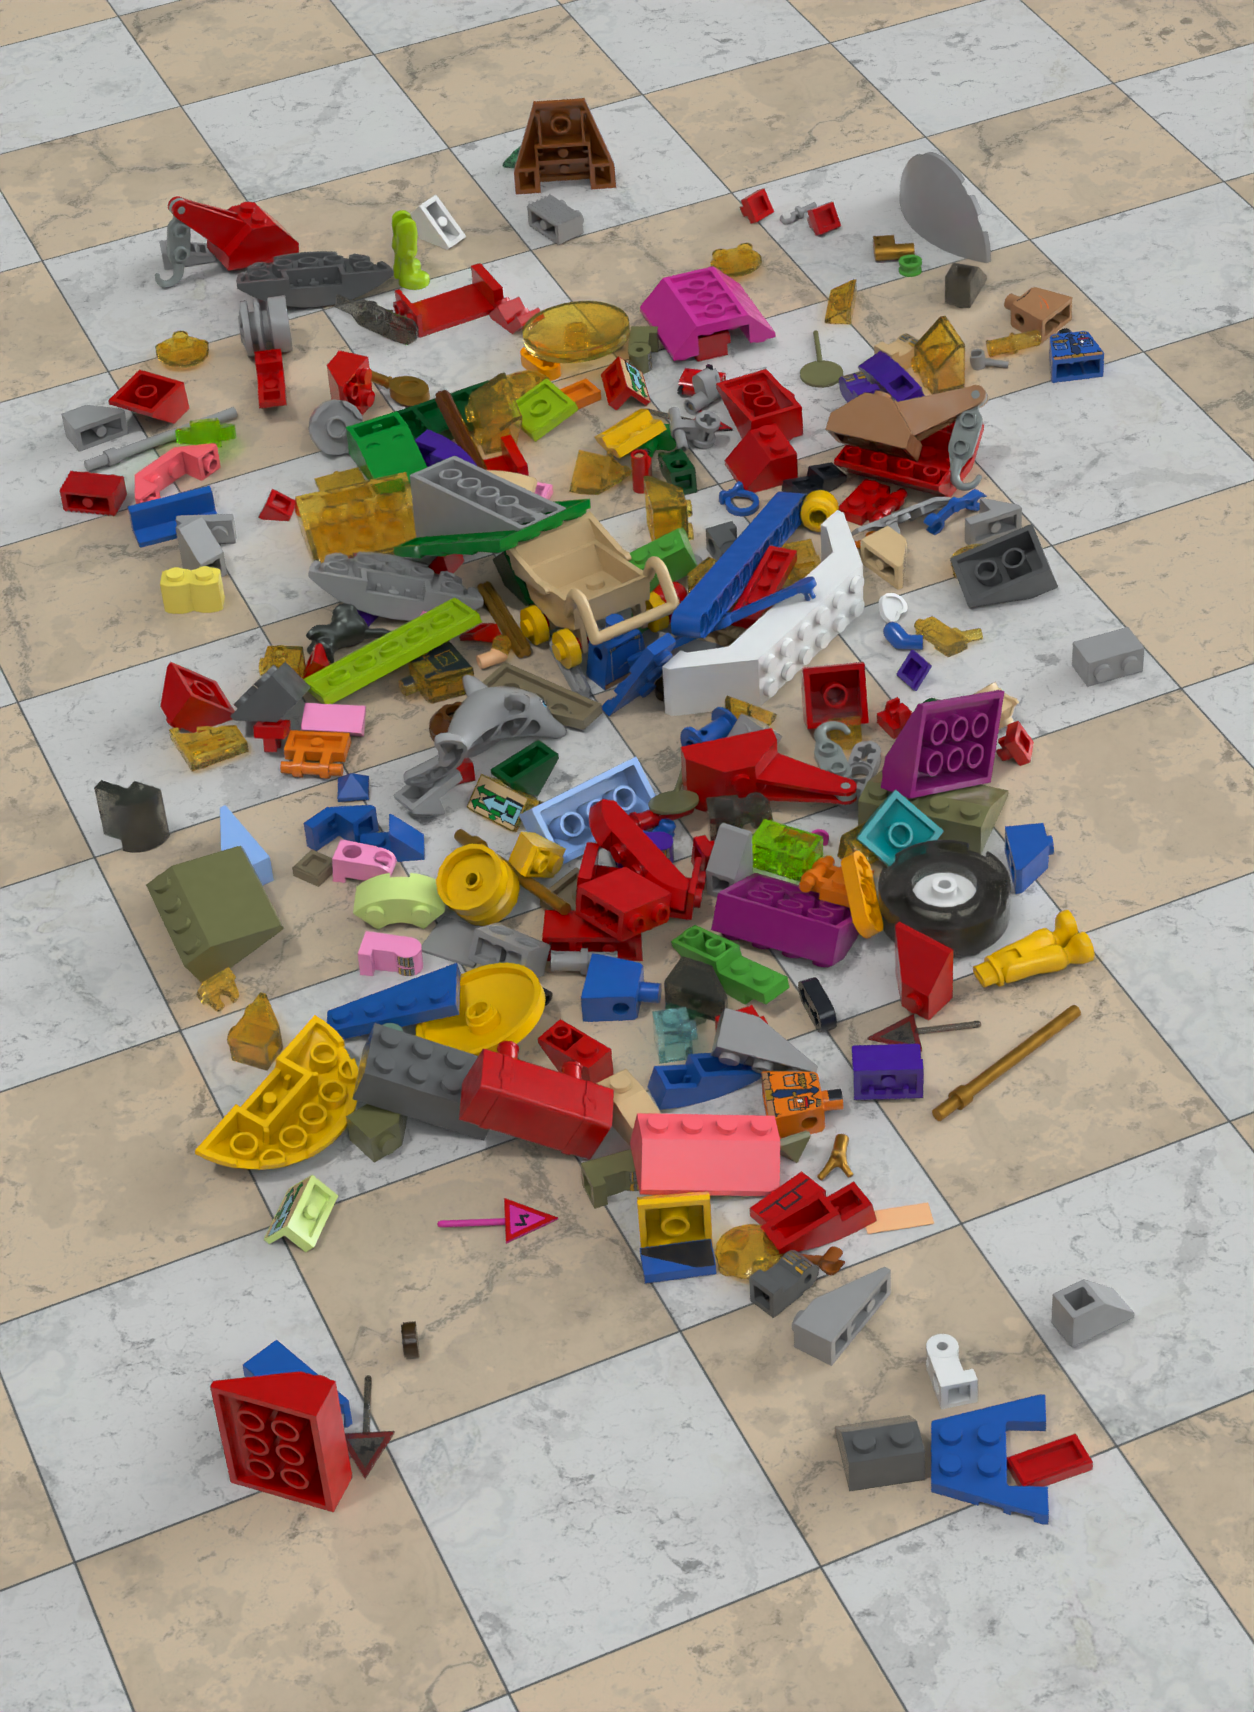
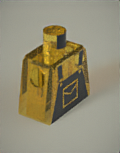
M447 641L408 662L410 675L399 679L398 684L405 697L419 691L428 703L434 704L466 695L462 678L465 675L474 677V670L453 644Z

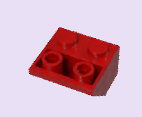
M339 350L326 365L331 400L347 401L356 406L363 416L375 400V393L372 390V370L369 367V359L367 356Z

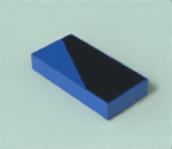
M711 1239L640 1248L645 1284L717 1274Z

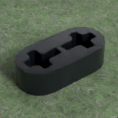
M813 977L799 981L798 991L801 1002L816 1030L821 1033L835 1029L837 1027L835 1010L819 980Z

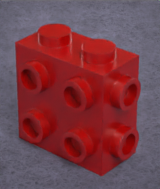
M623 867L578 885L575 914L589 922L592 926H596L611 935L612 938L622 942L667 923L670 914L671 893L631 869Z

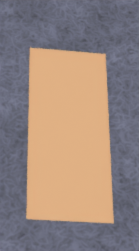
M928 1202L875 1210L877 1221L866 1226L867 1234L930 1225L934 1224Z

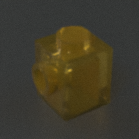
M267 646L264 658L259 660L260 676H263L273 665L279 668L286 662L303 679L306 667L303 646Z

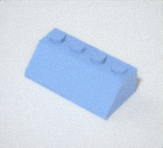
M634 757L519 814V817L527 832H535L566 849L563 855V864L583 855L587 842L597 843L589 826V810L593 805L602 799L614 800L629 815V813L634 811L640 813L649 810L648 803L656 795L637 757Z

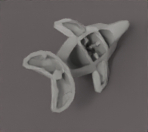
M465 675L462 680L467 698L455 711L448 732L436 735L434 745L438 750V755L407 770L403 775L404 783L410 786H419L439 781L460 766L465 758L475 757L503 739L517 736L562 738L566 735L567 730L562 723L553 717L546 701L537 694L517 687H488L476 677Z

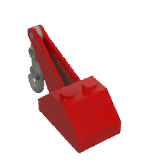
M175 196L168 202V210L173 214V219L167 226V256L173 266V276L168 280H162L160 274L156 273L155 281L163 288L173 287L180 282L183 277L184 266L190 256L191 229L207 239V248L228 271L246 268L256 262L271 263L275 256L299 253V243L276 219L255 202H242L240 205L231 206L228 210Z
M828 721L816 728L814 732V739L816 741L814 759L818 767L778 753L777 738L772 728L682 746L680 749L683 790L692 791L698 795L699 803L694 809L726 820L757 814L767 801L850 805L857 800V784L851 779L852 770L842 748L828 739L826 733L831 730H841L846 735H849L851 731L847 725L837 721Z

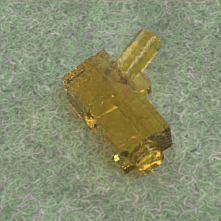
M933 616L924 620L920 618L914 624L916 635H923V639L933 644L934 649L947 657L968 649V642L983 639L981 628L960 631L955 627L950 628Z

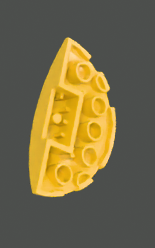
M314 1015L276 1058V1065L272 1072L241 1107L237 1104L234 1105L196 1148L195 1154L208 1161L231 1168L265 1170L289 1166L311 1158L326 1149L346 1129V1116L355 1111L358 1103L357 1100L352 1099L358 1067L355 1058L351 1059L344 1048V1039L328 1023Z

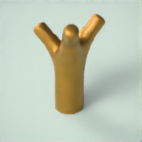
M836 1135L829 1160L823 1170L817 1175L819 1180H823L835 1167L841 1168L848 1178L853 1175L846 1159L849 1142L847 1135Z

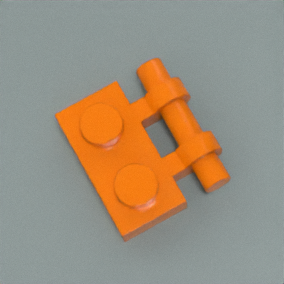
M290 730L284 748V755L286 760H293V762L281 761V773L292 774L293 777H303L304 774L319 775L320 778L330 779L331 776H343V764H335L333 762H346L351 745L350 733ZM306 760L320 761V763L306 762Z
M827 855L824 858H818L812 865V869L807 870L801 876L800 890L805 893L809 891L820 893L819 900L850 908L841 866H834L835 860L832 856Z

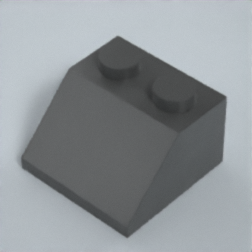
M910 1415L835 1426V1434L849 1492L925 1480V1449L918 1423Z

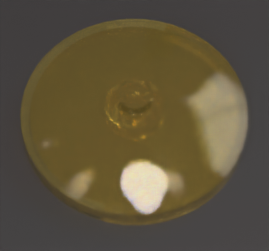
M597 301L568 302L549 307L532 316L523 327V343L528 353L544 361L553 363L587 362L607 356L621 348L630 337V322L627 314L622 309L608 303Z

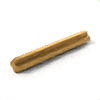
M486 581L484 584H478L477 588L483 597L484 605L518 658L529 656L531 654V645L492 583Z

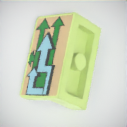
M314 1175L305 1178L287 1190L264 1240L271 1244L279 1238L286 1236L304 1252L314 1248L338 1195Z

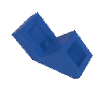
M373 805L326 807L303 823L307 847L318 851L338 836L347 841L360 843V834L379 831L376 807Z

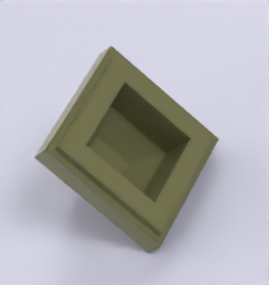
M806 1130L780 1139V1155L798 1163L811 1137L810 1132Z

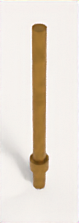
M463 829L457 830L454 834L455 840L464 846L468 844H483L488 847L486 841L478 836H471ZM500 856L517 874L519 885L560 914L567 915L570 912L571 905L532 877H524L519 874L509 861Z
M1071 1005L965 1086L959 1085L948 1094L949 1098L932 1110L933 1117L938 1121H942L956 1109L962 1110L973 1101V1096L1081 1016L1079 1007Z

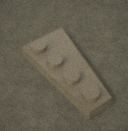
M506 662L483 681L488 687H517L537 694L546 701L553 717L565 726L584 730L602 714L601 703Z

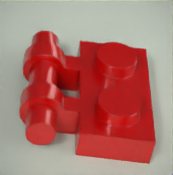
M865 479L839 505V511L844 513L846 521L862 526L867 520L871 523L890 515L893 511L899 510L903 506L904 499L908 496V493L905 489L900 488L890 494V486Z

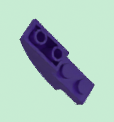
M879 351L858 366L859 370L865 374L871 384L876 383L880 391L890 394L891 398L896 402L925 396L922 387L908 372L882 351Z

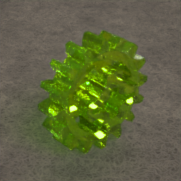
M218 418L190 420V427H182L175 430L176 443L186 445L214 443L217 445V448H221L222 441L236 438L235 424H220Z

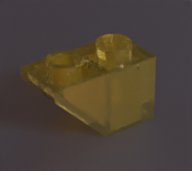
M260 992L253 1003L246 1007L244 1015L236 1026L230 1029L227 1036V1044L230 1047L232 1061L268 1071L283 1050L280 1026L268 997L265 993Z

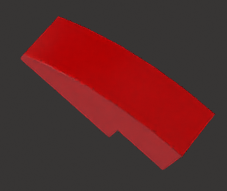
M853 1181L828 1197L822 1191H819L760 1226V1228L778 1253L785 1254L790 1250L800 1252L840 1240L876 1222L877 1219L873 1204Z

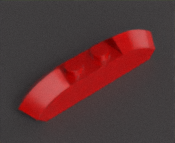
M602 799L593 805L589 810V826L599 846L609 851L617 863H621L624 867L631 869L671 893L670 908L686 912L689 889L688 879L616 801Z

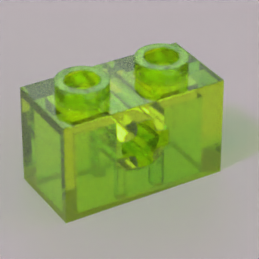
M764 819L752 836L753 868L801 882V876L807 870L812 869V865L818 858L823 857V836Z

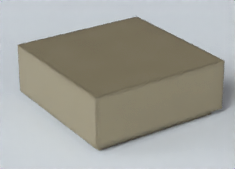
M311 849L292 867L293 876L319 887L333 874L332 858Z

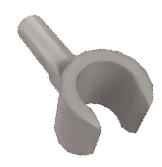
M982 349L971 351L970 363L974 370H982L986 366L1008 368L1009 361L985 358Z

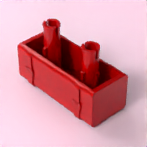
M512 1041L500 1042L497 1046V1052L483 1048L463 1080L459 1120L478 1125V1128L491 1129L556 1149L569 1156L572 1154L590 1160L612 1127L614 1089L583 1080V1066L575 1061L563 1063L560 1073L519 1060V1046Z

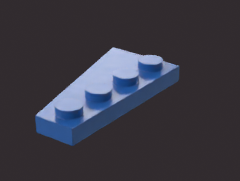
M451 964L328 1010L327 1023L343 1039L370 1034L375 1023L380 1025L394 1023L403 1027L459 1015L461 972L458 964Z

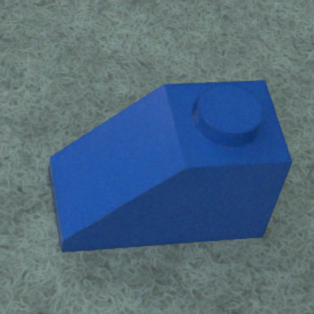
M1044 823L1005 826L1004 851L1015 894L1023 893L1048 869L1049 855L1054 854V843L1052 835L1047 836Z

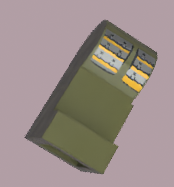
M631 326L628 342L629 363L645 374L652 369L651 352H658L659 350L658 326Z
M631 1149L581 1163L582 1186L594 1209L608 1205L607 1197L624 1192L625 1190L639 1191Z

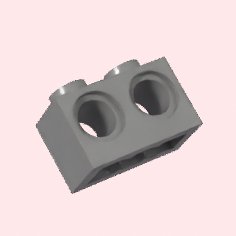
M493 923L475 928L468 959L483 966L494 963L520 964L532 970L538 978L544 976L550 945L502 924Z

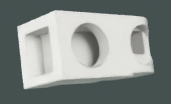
M937 1334L929 1338L926 1343L928 1356L926 1368L941 1410L978 1402V1379L974 1369L963 1371L959 1361V1345L957 1340L948 1334Z

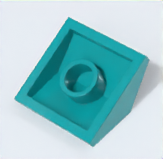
M895 789L869 817L856 840L905 881L944 830Z

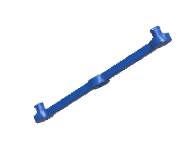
M813 576L803 578L787 588L731 613L726 612L710 633L724 629L740 619L800 593L804 595L806 601H810V597L814 599L816 596L813 588L817 585ZM674 637L676 643L673 649L698 638ZM643 651L637 652L627 658V662L630 668L633 666V664L636 662V660L639 658Z

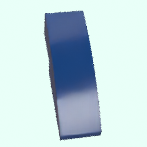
M711 1053L688 1054L686 1063L683 1065L654 1066L647 1087L659 1110L685 1107L722 1097L761 1079L762 1076L761 1073L753 1071L752 1066L740 1063L736 1066L721 1063L718 1057L711 1056Z

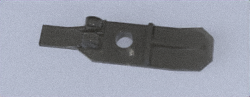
M340 294L336 295L335 308L351 314L358 325L405 345H409L417 340L418 326L413 319L396 314L393 310L385 309L377 305L375 301L365 299L355 301Z

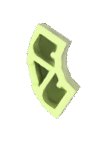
M390 873L372 877L356 887L353 914L378 930L394 923L413 924L424 929L445 912V904L437 892L436 879L425 875L410 873V877H390Z

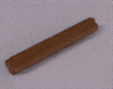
M448 390L438 391L435 394V401L456 444L474 460L478 467L487 470Z

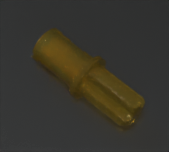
M1032 330L1019 334L1011 332L1006 337L986 340L988 355L993 357L1009 352L1017 354L1018 350L1039 346L1041 344V335L1038 330Z

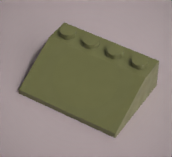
M882 770L868 780L858 800V830L863 828L869 817L892 793L881 788ZM980 784L915 798H905L944 830L933 846L981 856L1008 797L1009 790Z
M241 845L173 865L146 884L184 967L204 986H207L284 929Z

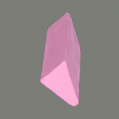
M305 703L301 731L350 733V736L364 737L366 706Z

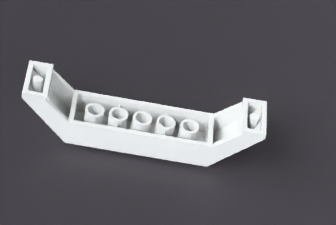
M837 510L821 524V563L806 576H813L817 585L813 588V592L816 597L814 599L810 597L811 600L806 601L804 595L800 593L776 603L729 647L688 653L680 650L662 666L665 714L679 716L712 712L717 707L734 710L762 706L787 681L792 680L794 675L804 665L809 664L818 652L825 649L833 638L842 633L847 625L862 614L865 606L863 601V563L843 512Z

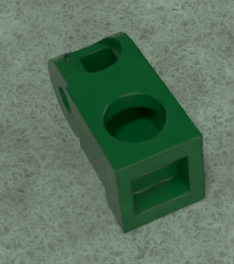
M680 448L670 453H658L660 471L669 485L672 497L697 493L696 470L685 452Z

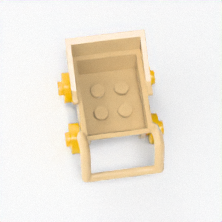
M590 511L576 519L564 521L557 528L541 531L539 536L527 541L518 542L517 546L506 551L507 555L510 556L511 566L515 575L526 582L531 600L536 604L520 611V627L524 636L534 645H539L549 640V630L555 629L556 626L564 628L553 633L552 651L555 658L566 669L581 664L582 654L588 652L589 641L593 645H598L639 627L642 629L648 627L654 633L667 628L669 625L668 615L672 614L680 604L665 563L659 557L652 556L646 561L643 571L630 563V553L618 544ZM655 573L667 603L655 592H650V581L654 578ZM631 607L633 617L599 631L596 621Z

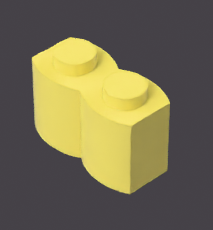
M202 566L194 570L174 567L162 571L160 587L165 612L183 614L192 611L211 613L223 610L225 595L220 569Z

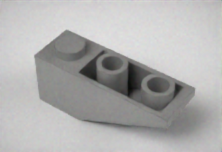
M725 1008L720 1015L711 1056L718 1057L721 1063L732 1066L739 1065V1063L752 1066V1070L757 1073L763 1071L817 1073L818 1066L760 1017Z

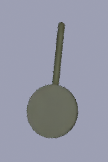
M815 330L813 336L817 361L804 365L800 370V378L805 384L812 387H830L839 383V378L843 376V369L835 362L822 360L819 333Z
M682 768L673 791L658 794L650 799L648 803L650 811L663 815L678 814L694 808L699 803V797L695 792L681 790L683 784Z

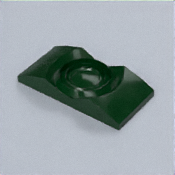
M488 380L450 393L469 432L485 433L513 413L512 406ZM435 398L397 411L407 423L414 440L427 429L451 441L454 439Z

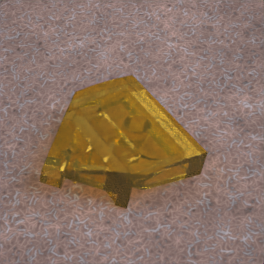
M611 449L607 450L606 456L579 450L569 492L599 495L630 476L632 470L627 465L622 466L613 458V451Z

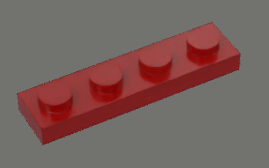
M769 545L732 612L780 591L797 562V551ZM772 606L740 619L731 625L748 629Z

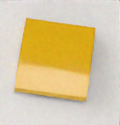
M640 408L595 436V439L610 454L621 458L667 429L662 420L653 419L648 409Z

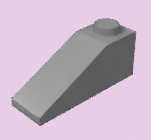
M886 1267L880 1268L813 1299L804 1311L800 1310L796 1314L792 1322L794 1347L832 1366L891 1294V1270Z

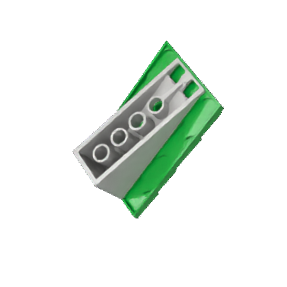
M452 456L410 475L416 537L395 546L394 555L421 559L426 555H475L478 552L500 553L517 546L518 542L527 541L539 536L541 531L552 530L561 526L563 521L583 516L587 513V509L591 508L590 498L552 502L457 456Z

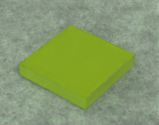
M546 378L510 404L513 413L508 418L536 442L579 409L572 399Z

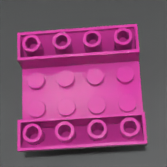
M714 266L662 278L640 306V312L650 326H658L659 340L673 361L687 360L690 357L699 355L698 336L700 335L708 336L714 332L740 328L750 343H761L766 339L776 337L775 331L742 286Z

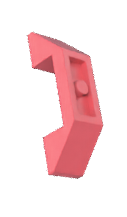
M208 443L173 447L135 474L136 504L161 498L160 491L184 474L202 481L221 468L217 445Z

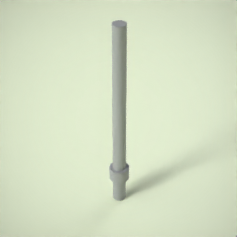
M234 407L127 446L118 449L114 447L103 451L102 455L85 460L84 466L87 471L104 465L110 467L120 463V460L236 418L237 411Z

